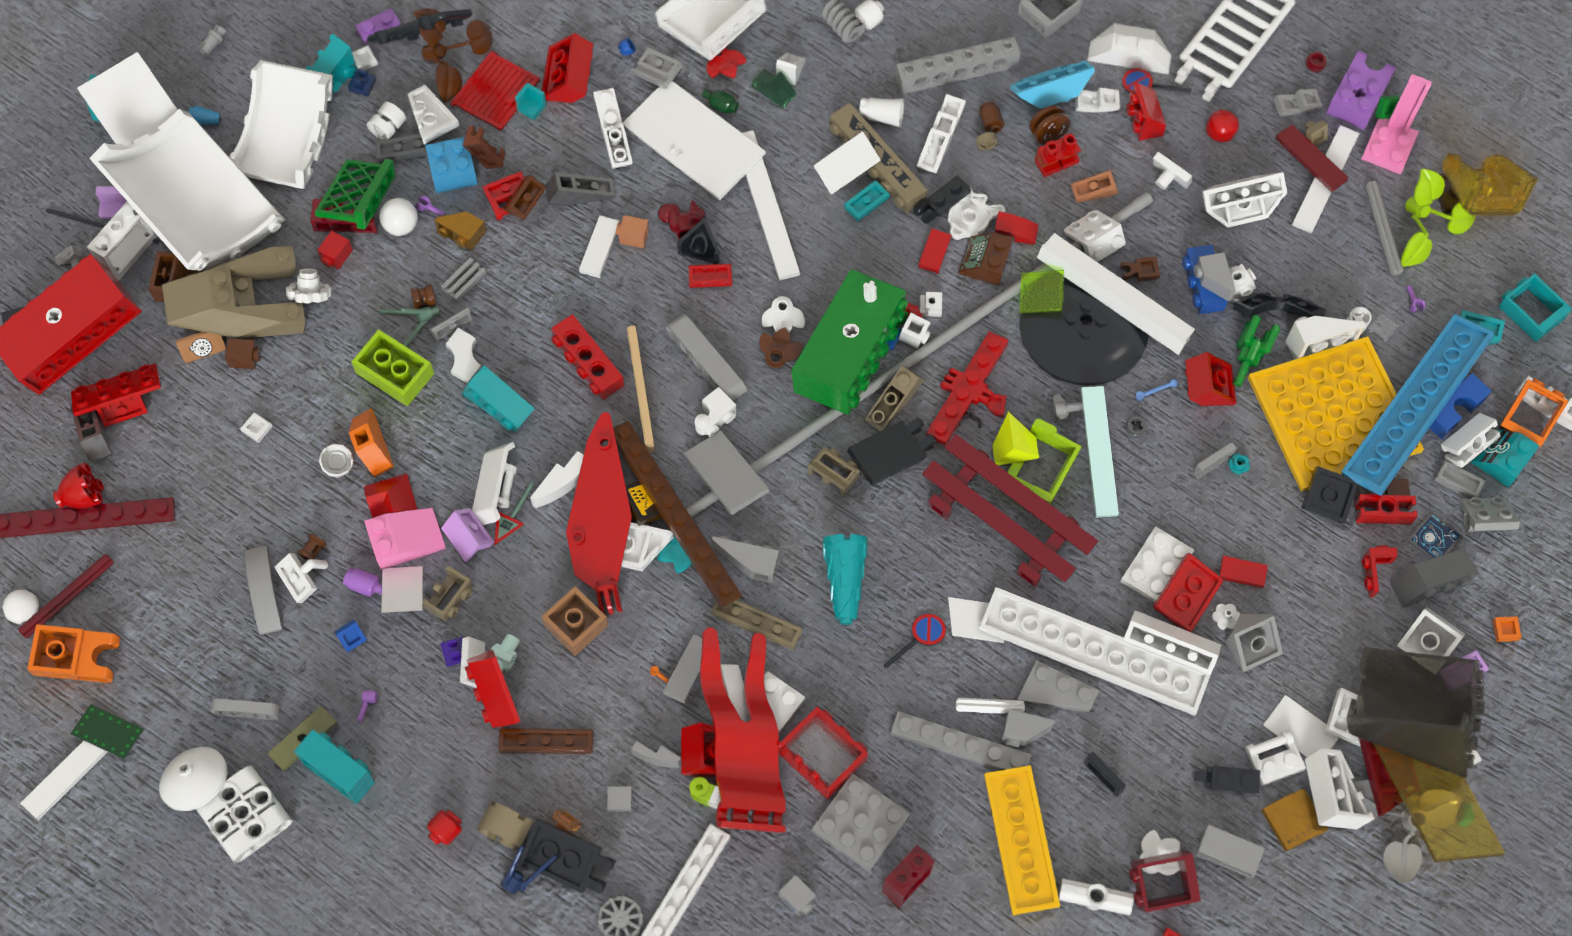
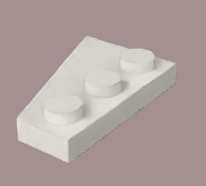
M426 85L408 93V99L423 144L459 127L458 119Z

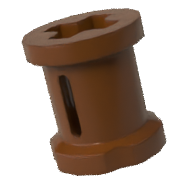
M309 534V540L302 550L299 549L297 551L298 555L306 561L315 559L320 550L327 546L323 540L313 534Z

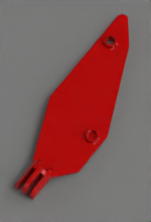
M603 412L586 443L566 535L574 575L595 590L599 610L606 616L602 596L605 597L609 615L615 613L611 594H614L618 613L623 612L617 585L632 514L611 416L609 413ZM603 442H609L607 446H602Z

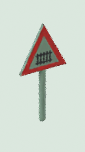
M533 482L528 485L510 517L499 512L500 519L496 521L494 546L525 526L524 523L514 518L534 486Z

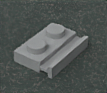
M648 48L637 62V67L632 69L634 75L666 89L668 82H671L682 68V64L678 60Z

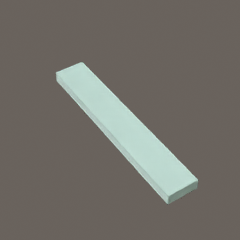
M1104 386L1082 387L1081 398L1095 518L1118 516Z

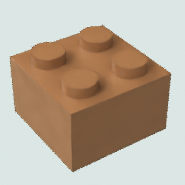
M576 586L541 616L543 625L574 656L608 627L607 617Z

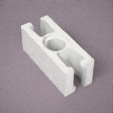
M1481 413L1476 415L1441 444L1443 451L1451 452L1444 456L1445 460L1463 468L1501 437L1499 431L1492 429V427L1495 428L1498 425L1497 420Z

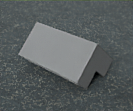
M1208 824L1201 835L1196 855L1253 878L1256 875L1265 848Z

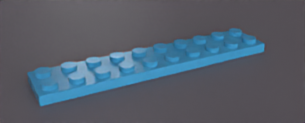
M1454 314L1346 464L1341 475L1351 478L1360 486L1382 496L1490 343L1494 332Z

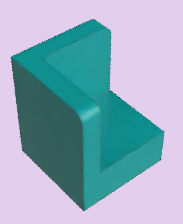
M526 83L515 97L517 111L532 120H535L546 107L544 92L529 83Z

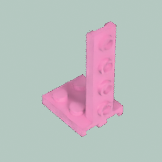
M1411 75L1390 120L1378 118L1361 158L1362 160L1401 175L1419 132L1410 128L1431 86V81L1420 76Z

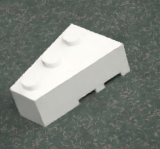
M1321 748L1305 759L1319 825L1358 829L1374 820L1372 813L1367 812L1362 802V799H1364L1362 792H1357L1351 780L1354 776L1341 750Z

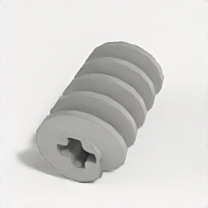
M831 0L822 11L823 19L827 20V23L832 26V29L837 32V35L845 43L855 41L864 33L865 26L860 25L861 22L858 19L855 20L856 16L850 14L851 10L846 8L844 3H840L841 0Z

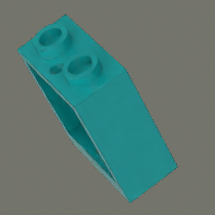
M1535 273L1529 278L1526 276L1516 284V289L1512 290L1510 288L1502 295L1503 301L1499 305V308L1535 342L1539 341L1561 323L1572 310ZM1527 290L1553 313L1540 325L1514 302Z

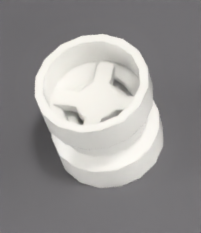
M1356 307L1350 312L1347 320L1364 322L1366 326L1361 333L1362 335L1371 321V314L1366 308Z

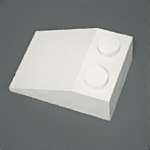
M1321 316L1301 317L1294 322L1285 342L1295 360L1358 340L1366 325L1362 321Z

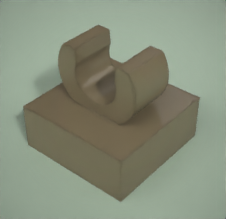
M1321 120L1315 124L1313 121H1309L1304 124V127L1307 128L1304 135L1315 146L1328 140V124Z

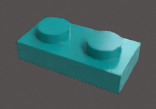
M875 180L844 204V209L859 222L888 200L890 194Z

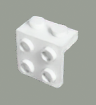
M1098 210L1089 212L1086 216L1071 223L1070 226L1064 229L1065 235L1083 245L1085 254L1096 262L1101 261L1126 245L1121 224Z

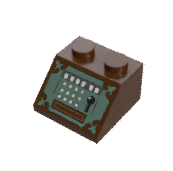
M995 232L971 236L958 274L999 286L1011 251L1013 238Z

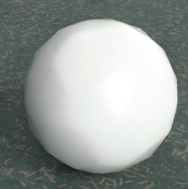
M403 198L390 199L383 205L379 214L380 223L384 230L396 236L410 233L415 228L418 220L417 210L414 205Z

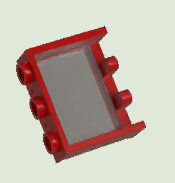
M818 706L778 744V754L827 800L852 773L867 761L868 757L866 747L859 741L855 742L844 726H838L833 721L832 715L824 709L821 710Z

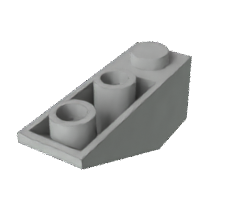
M727 536L712 537V547L748 577L773 583L779 560V550H775L774 547L769 545L756 546L752 542L745 540L740 542L733 541Z

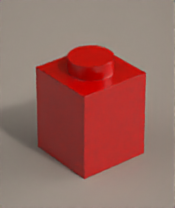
M333 231L328 234L317 249L321 263L338 270L353 251L350 241Z

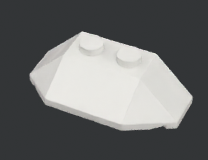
M1114 23L1090 42L1087 61L1168 74L1171 54L1155 30Z
M1284 172L1215 185L1203 190L1202 193L1206 212L1225 227H1232L1268 218L1281 199L1287 194Z

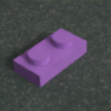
M392 8L355 25V28L366 45L369 43L367 41L369 35L374 34L376 31L399 26L401 23Z

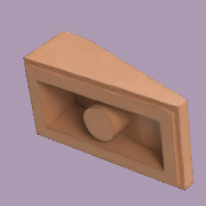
M1111 170L1071 183L1077 203L1118 194Z

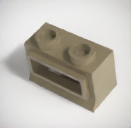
M823 447L813 461L808 464V474L812 476L816 471L823 476L822 481L825 485L830 486L833 483L841 489L840 496L844 498L859 479V468L853 461L848 460L846 462L840 458V453L834 448L827 449ZM825 458L847 473L848 477L845 479L821 461Z
M450 566L446 568L448 576L443 583L437 582L434 585V595L428 601L423 598L422 600L425 610L445 622L457 615L460 609L458 605L463 599L466 601L473 592L471 580ZM457 583L461 586L446 608L441 611L438 609L439 605Z

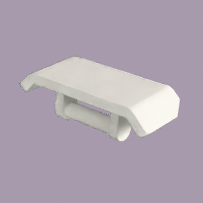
M514 442L498 446L484 454L472 512L482 525L490 524L500 519L497 506L509 508V496L517 468L506 463L508 451L515 448ZM504 472H505V477H504V481H503L501 496L499 497V493H500V489H501V484H502V479H503V474H504Z

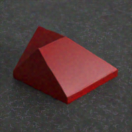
M407 473L364 486L365 497L372 518L388 513L418 510Z

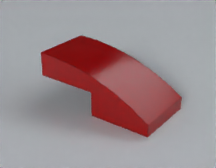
M998 211L994 232L1015 237V242L1035 245L1039 225L1020 216Z

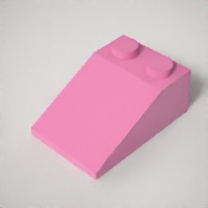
M433 508L388 513L364 521L381 570L446 549Z

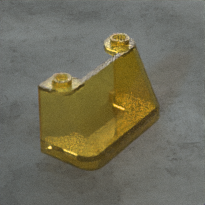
M1448 153L1442 163V170L1463 210L1472 216L1517 215L1524 208L1538 180L1536 176L1503 154H1494L1487 157L1482 169H1473L1463 162L1456 153Z

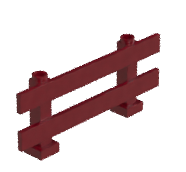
M955 434L947 443L945 449L965 463V465L954 476L934 460L931 462L922 475L943 490L939 497L933 494L929 499V507L947 520L952 514V504L957 501L1021 549L1032 559L1028 564L1022 562L1018 567L1017 574L1033 587H1036L1040 582V573L1044 568L1065 583L1076 568L1057 554L1059 549L1068 541L1088 555L1098 543V540L1078 526L1079 523L1073 517H1066L989 459L990 456L985 451L975 449ZM977 474L981 475L1054 530V533L1045 544L968 487Z

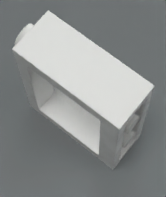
M127 201L87 248L119 281L158 235Z

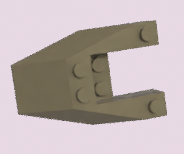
M293 246L266 248L162 284L167 325L237 339L304 333L305 316L302 303L256 305L252 280L294 277L296 262Z

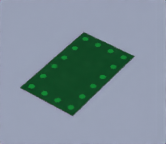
M90 704L70 734L124 759L144 729Z

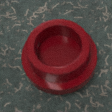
M1313 52L1307 56L1305 64L1309 70L1320 72L1326 66V58L1320 52Z

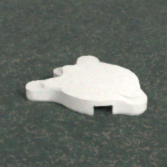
M971 189V193L949 209L948 223L952 238L960 240L983 234L990 222L997 219L998 211L1005 212V207L1003 205H986L987 196L985 194L973 193Z

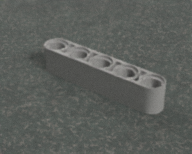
M682 314L665 326L671 338L714 389L719 387L732 401L747 392V388L740 377L687 315Z

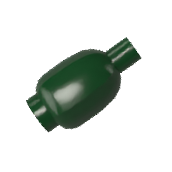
M704 89L702 97L708 99L712 107L723 113L735 114L739 107V102L736 101L733 95L721 90L711 92Z

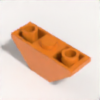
M369 409L352 418L349 429L351 441L355 452L371 474L376 477L392 469L394 465L373 409Z

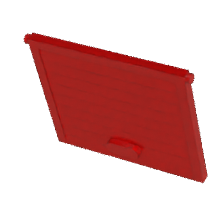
M492 50L454 97L450 105L452 107L456 106L502 131L517 111L516 95L526 83L535 87L540 78L500 57Z

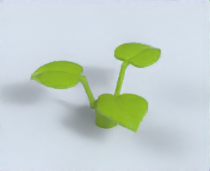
M1420 169V177L1414 191V196L1410 197L1405 204L1406 211L1413 214L1411 218L1416 221L1422 232H1416L1409 239L1401 258L1403 267L1418 265L1424 262L1432 250V241L1427 238L1429 234L1419 218H1425L1431 212L1450 219L1447 229L1453 234L1466 232L1476 218V207L1469 200L1458 202L1452 210V216L1430 208L1429 204H1432L1433 200L1438 199L1442 195L1445 182L1441 175L1429 169Z

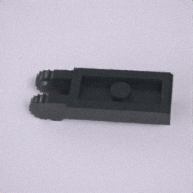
M957 175L925 201H921L916 205L913 213L916 216L922 215L921 221L927 224L936 217H940L971 193V188Z

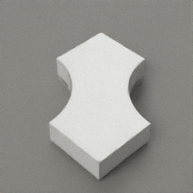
M457 328L446 342L447 349L454 355V365L451 369V374L468 384L482 368L473 357V348L477 341L472 335Z

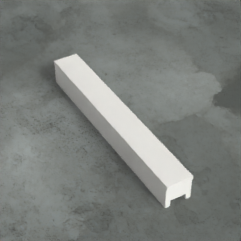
M1054 233L1042 245L1037 256L1038 259L1178 355L1180 354L1195 330L1193 327Z

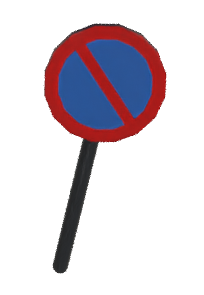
M1131 69L1122 78V85L1128 93L1132 92L1134 83H1140L1148 88L1156 87L1191 93V89L1153 83L1150 73L1143 69Z
M923 614L917 617L912 626V634L915 639L885 663L884 668H888L918 642L926 646L940 643L946 633L943 620L933 614Z

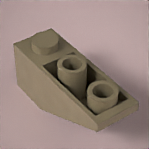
M901 366L864 420L879 431L886 429L912 399L925 379L908 367Z

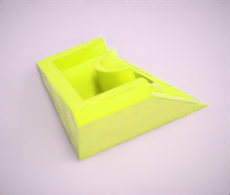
M1008 412L992 445L995 464L999 466L1038 459L1039 453L1036 437Z

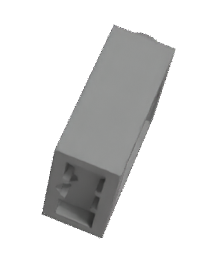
M1021 0L1017 14L1046 39L1080 12L1083 0H1061L1068 8L1052 21L1035 6L1042 0Z

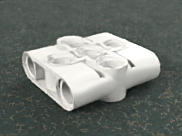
M251 765L241 769L226 780L220 792L210 802L196 809L234 863H239L292 823V819ZM229 792H235V796L231 800H225ZM268 795V800L265 803L258 804L261 796ZM247 809L248 815L245 818L239 819V813ZM228 824L226 832L218 833L222 825ZM262 828L259 836L252 837L254 829Z

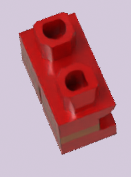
M1070 133L1061 139L1047 142L1039 147L1035 163L1043 177L1061 171V168L1064 170L1078 164L1080 158L1077 153L1081 152V149L1074 135Z

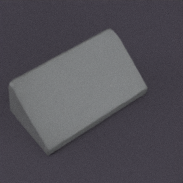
M465 307L430 327L428 329L429 333L435 341L440 340L457 328L472 321L470 309Z

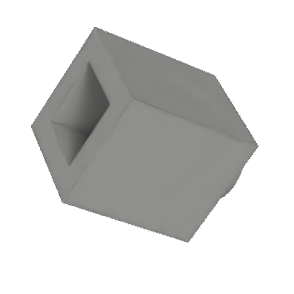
M796 875L779 891L778 897L798 917L803 913L807 915L816 906L814 903L816 895Z

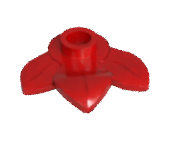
M724 48L718 53L722 55H716L706 65L707 73L711 78L716 77L719 73L735 78L737 65L746 63V58L742 53L737 50H727Z

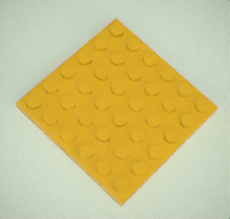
M1369 337L1248 375L1250 385L1301 492L1308 490L1315 466L1338 474L1342 473L1346 464L1397 395ZM1421 442L1418 443L1410 456L1422 453L1424 448Z

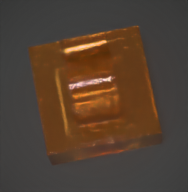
M564 809L556 810L552 816V819L557 822L555 826L565 831H577L582 822Z

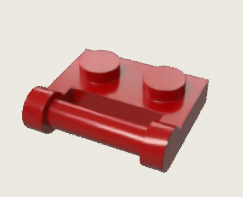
M521 171L482 187L497 221L509 214L503 210L504 207L499 208L498 205L509 201L524 178Z

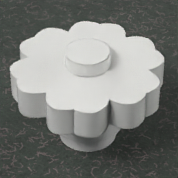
M302 269L297 276V282L291 283L289 287H286V297L298 303L322 302L331 297V287L328 284L319 282L317 270Z

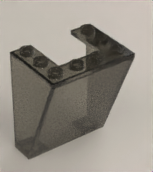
M1365 647L1360 664L1362 681L1357 701L1356 699H1351L1347 714L1349 734L1460 777L1467 778L1468 769H1473L1474 765L1472 751H1476L1478 745V737L1475 735L1481 731L1482 721L1479 719V716L1484 715L1485 701H1481L1484 698V686H1480V684H1483L1484 670H1480L1479 660Z

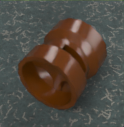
M432 284L425 285L424 288L420 289L418 287L410 288L415 309L422 308L423 305H436Z

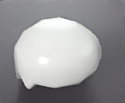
M332 444L325 447L319 457L322 471L328 476L336 478L346 475L351 470L354 462L350 449L342 444Z
M15 590L4 599L2 609L8 621L20 625L39 611L40 605L33 593L27 590Z

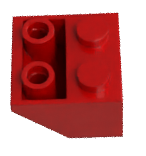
M1134 83L1133 90L1130 92L1129 104L1126 105L1127 114L1133 120V132L1137 133L1139 141L1163 137L1166 123L1155 90L1140 83Z

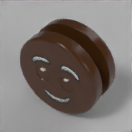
M1051 105L1043 108L1033 116L1029 129L1040 144H1046L1063 137L1069 130L1071 122L1062 107Z

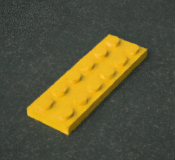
M1031 765L984 773L1012 916L1059 908L1060 902Z

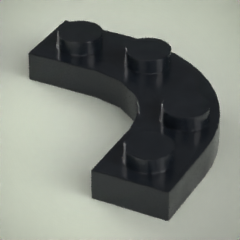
M1270 293L1252 294L1235 301L1233 310L1241 313L1244 317H1252L1269 310L1285 311L1289 314L1307 318L1312 316L1325 317L1326 313L1325 308L1303 298L1283 294V297H1273Z

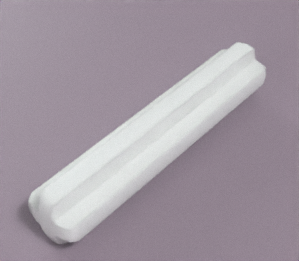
M957 698L956 710L962 712L1007 714L1009 709L1020 712L1025 711L1024 701Z

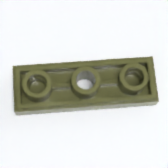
M320 706L267 754L285 772L299 759L294 751L300 745L302 737H306L312 729L318 734L321 731L327 734L338 723Z

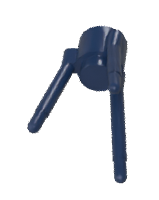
M522 844L500 885L513 894H516L518 890L524 892L528 884L543 872L557 858V855H552L524 881V875L516 870L525 845Z

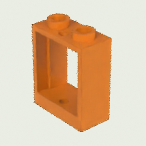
M1533 378L1532 381L1529 379L1525 381L1499 427L1506 431L1522 433L1538 444L1540 448L1567 405L1568 400L1564 399L1565 394L1555 389L1551 392L1544 388L1545 384ZM1528 389L1558 404L1539 436L1510 420Z

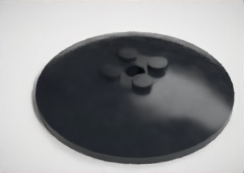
M1058 272L1047 276L1034 286L1025 299L1020 315L1021 338L1032 360L1049 375L1071 384L1099 385L1122 377L1140 360L1149 338V334ZM1084 317L1089 318L1091 324L1084 325L1080 322V319Z

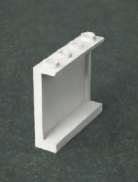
M669 0L655 12L660 28L711 61L766 11L764 0Z

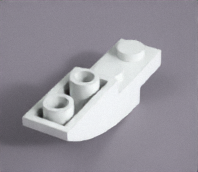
M614 88L593 92L612 169L632 165L633 162Z

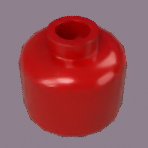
M449 809L447 811L439 810L427 823V829L430 831L427 836L437 845L440 842L449 845L462 832V826L460 825L462 821Z

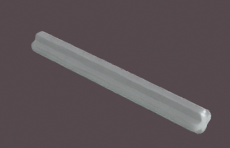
M1370 181L1366 185V190L1392 276L1400 275L1403 272V267L1377 181Z

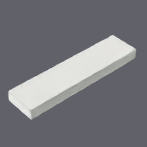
M83 741L20 804L37 820H40L107 751Z

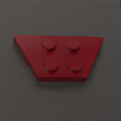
M1361 727L1357 730V735L1377 814L1380 817L1417 793L1419 788L1408 746L1399 742H1393L1383 735L1375 736L1367 732V728Z

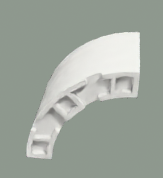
M260 60L251 70L252 94L249 112L244 119L245 127L234 152L230 154L229 158L246 177L304 189L314 172L311 169L313 161H318L323 147L330 113H326L327 101L332 99L333 75Z

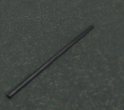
M46 209V212L83 222L86 224H90L93 226H97L100 228H104L106 226L102 223H98L95 221H91L88 219H84L53 209ZM153 239L152 242L158 244L159 240Z

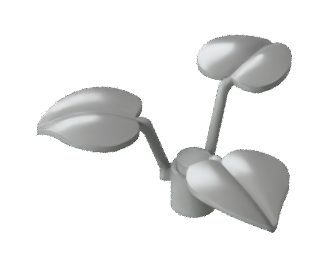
M1369 780L1353 781L1357 792H1362L1364 796L1362 802L1367 812H1371L1374 819H1376L1378 814ZM1429 791L1422 794L1418 799L1417 806L1419 810L1408 813L1390 810L1386 813L1402 817V824L1409 831L1402 843L1397 841L1389 843L1385 847L1382 856L1384 866L1400 884H1405L1412 880L1422 864V852L1419 846L1407 844L1411 836L1415 835L1416 830L1423 829L1426 825L1435 830H1443L1453 823L1462 803L1460 798L1443 791Z

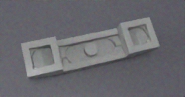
M263 546L246 550L247 579L259 634L263 635L283 630L270 569L272 567L268 547Z

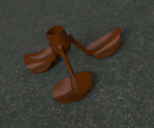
M423 8L413 13L416 19L422 16L439 13V11L432 8ZM445 20L436 22L434 29L423 31L422 27L419 28L423 39L428 43V45L422 48L423 58L426 61H434L435 64H440L436 68L435 77L443 103L448 102L458 94L462 87V78L457 68L450 67L448 62L440 59L444 58L447 50L471 44L474 54L483 55L487 53L492 46L493 38L490 28L481 20H473L468 24L466 29L468 41L448 46L438 43L443 38L441 33L446 29Z

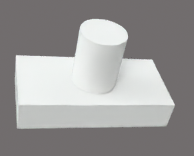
M1158 152L1154 156L1153 165L1163 172L1155 181L1157 186L1165 190L1171 181L1175 180L1184 188H1188L1192 183V175Z
M472 637L462 638L460 683L477 687L474 679L469 680L464 667L469 666L467 659L485 653V642Z

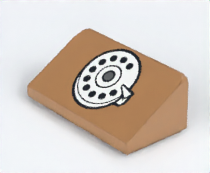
M199 332L175 341L185 363L226 350L223 336L212 333Z

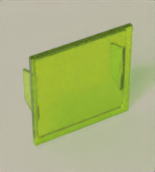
M1064 270L1023 272L1021 276L1019 313L1062 311Z

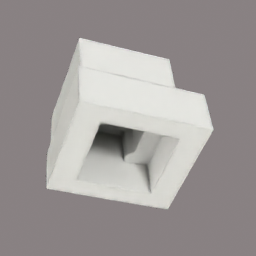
M926 292V295H920V312L922 316L941 317L942 292Z

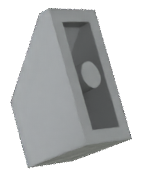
M1225 253L1200 256L1197 264L1194 266V274L1196 278H1199L1201 286L1227 301L1232 300L1236 290Z
M1009 709L1001 742L1006 743L1007 746L1012 748L1025 747L1050 732L1055 720Z

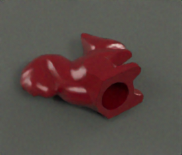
M693 200L690 203L688 212H681L677 204L666 203L658 209V217L663 223H668L671 231L677 235L678 239H681L705 217V211L696 205Z

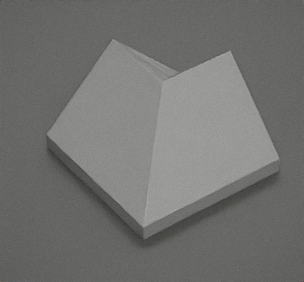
M1240 614L1232 633L1225 642L1243 672L1283 654L1273 614Z

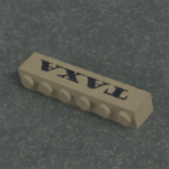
M851 103L830 115V131L842 140L843 145L859 133L863 132L880 158V161L867 171L871 178L876 179L890 194L898 208H902L905 213H908L921 201L926 200V187Z

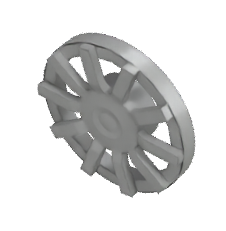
M626 896L610 898L602 905L598 913V926L604 936H611L608 933L613 928H616L615 936H619L620 930H624L626 936H636L643 925V914L640 906ZM616 901H622L620 909L617 908ZM625 901L632 904L627 910H624ZM612 904L614 912L607 910V906ZM634 908L637 909L638 914L629 915L630 911ZM603 912L610 915L611 918L602 919ZM639 918V924L636 925L630 922V919ZM611 922L612 924L604 930L602 923ZM631 926L636 930L629 934L627 927Z

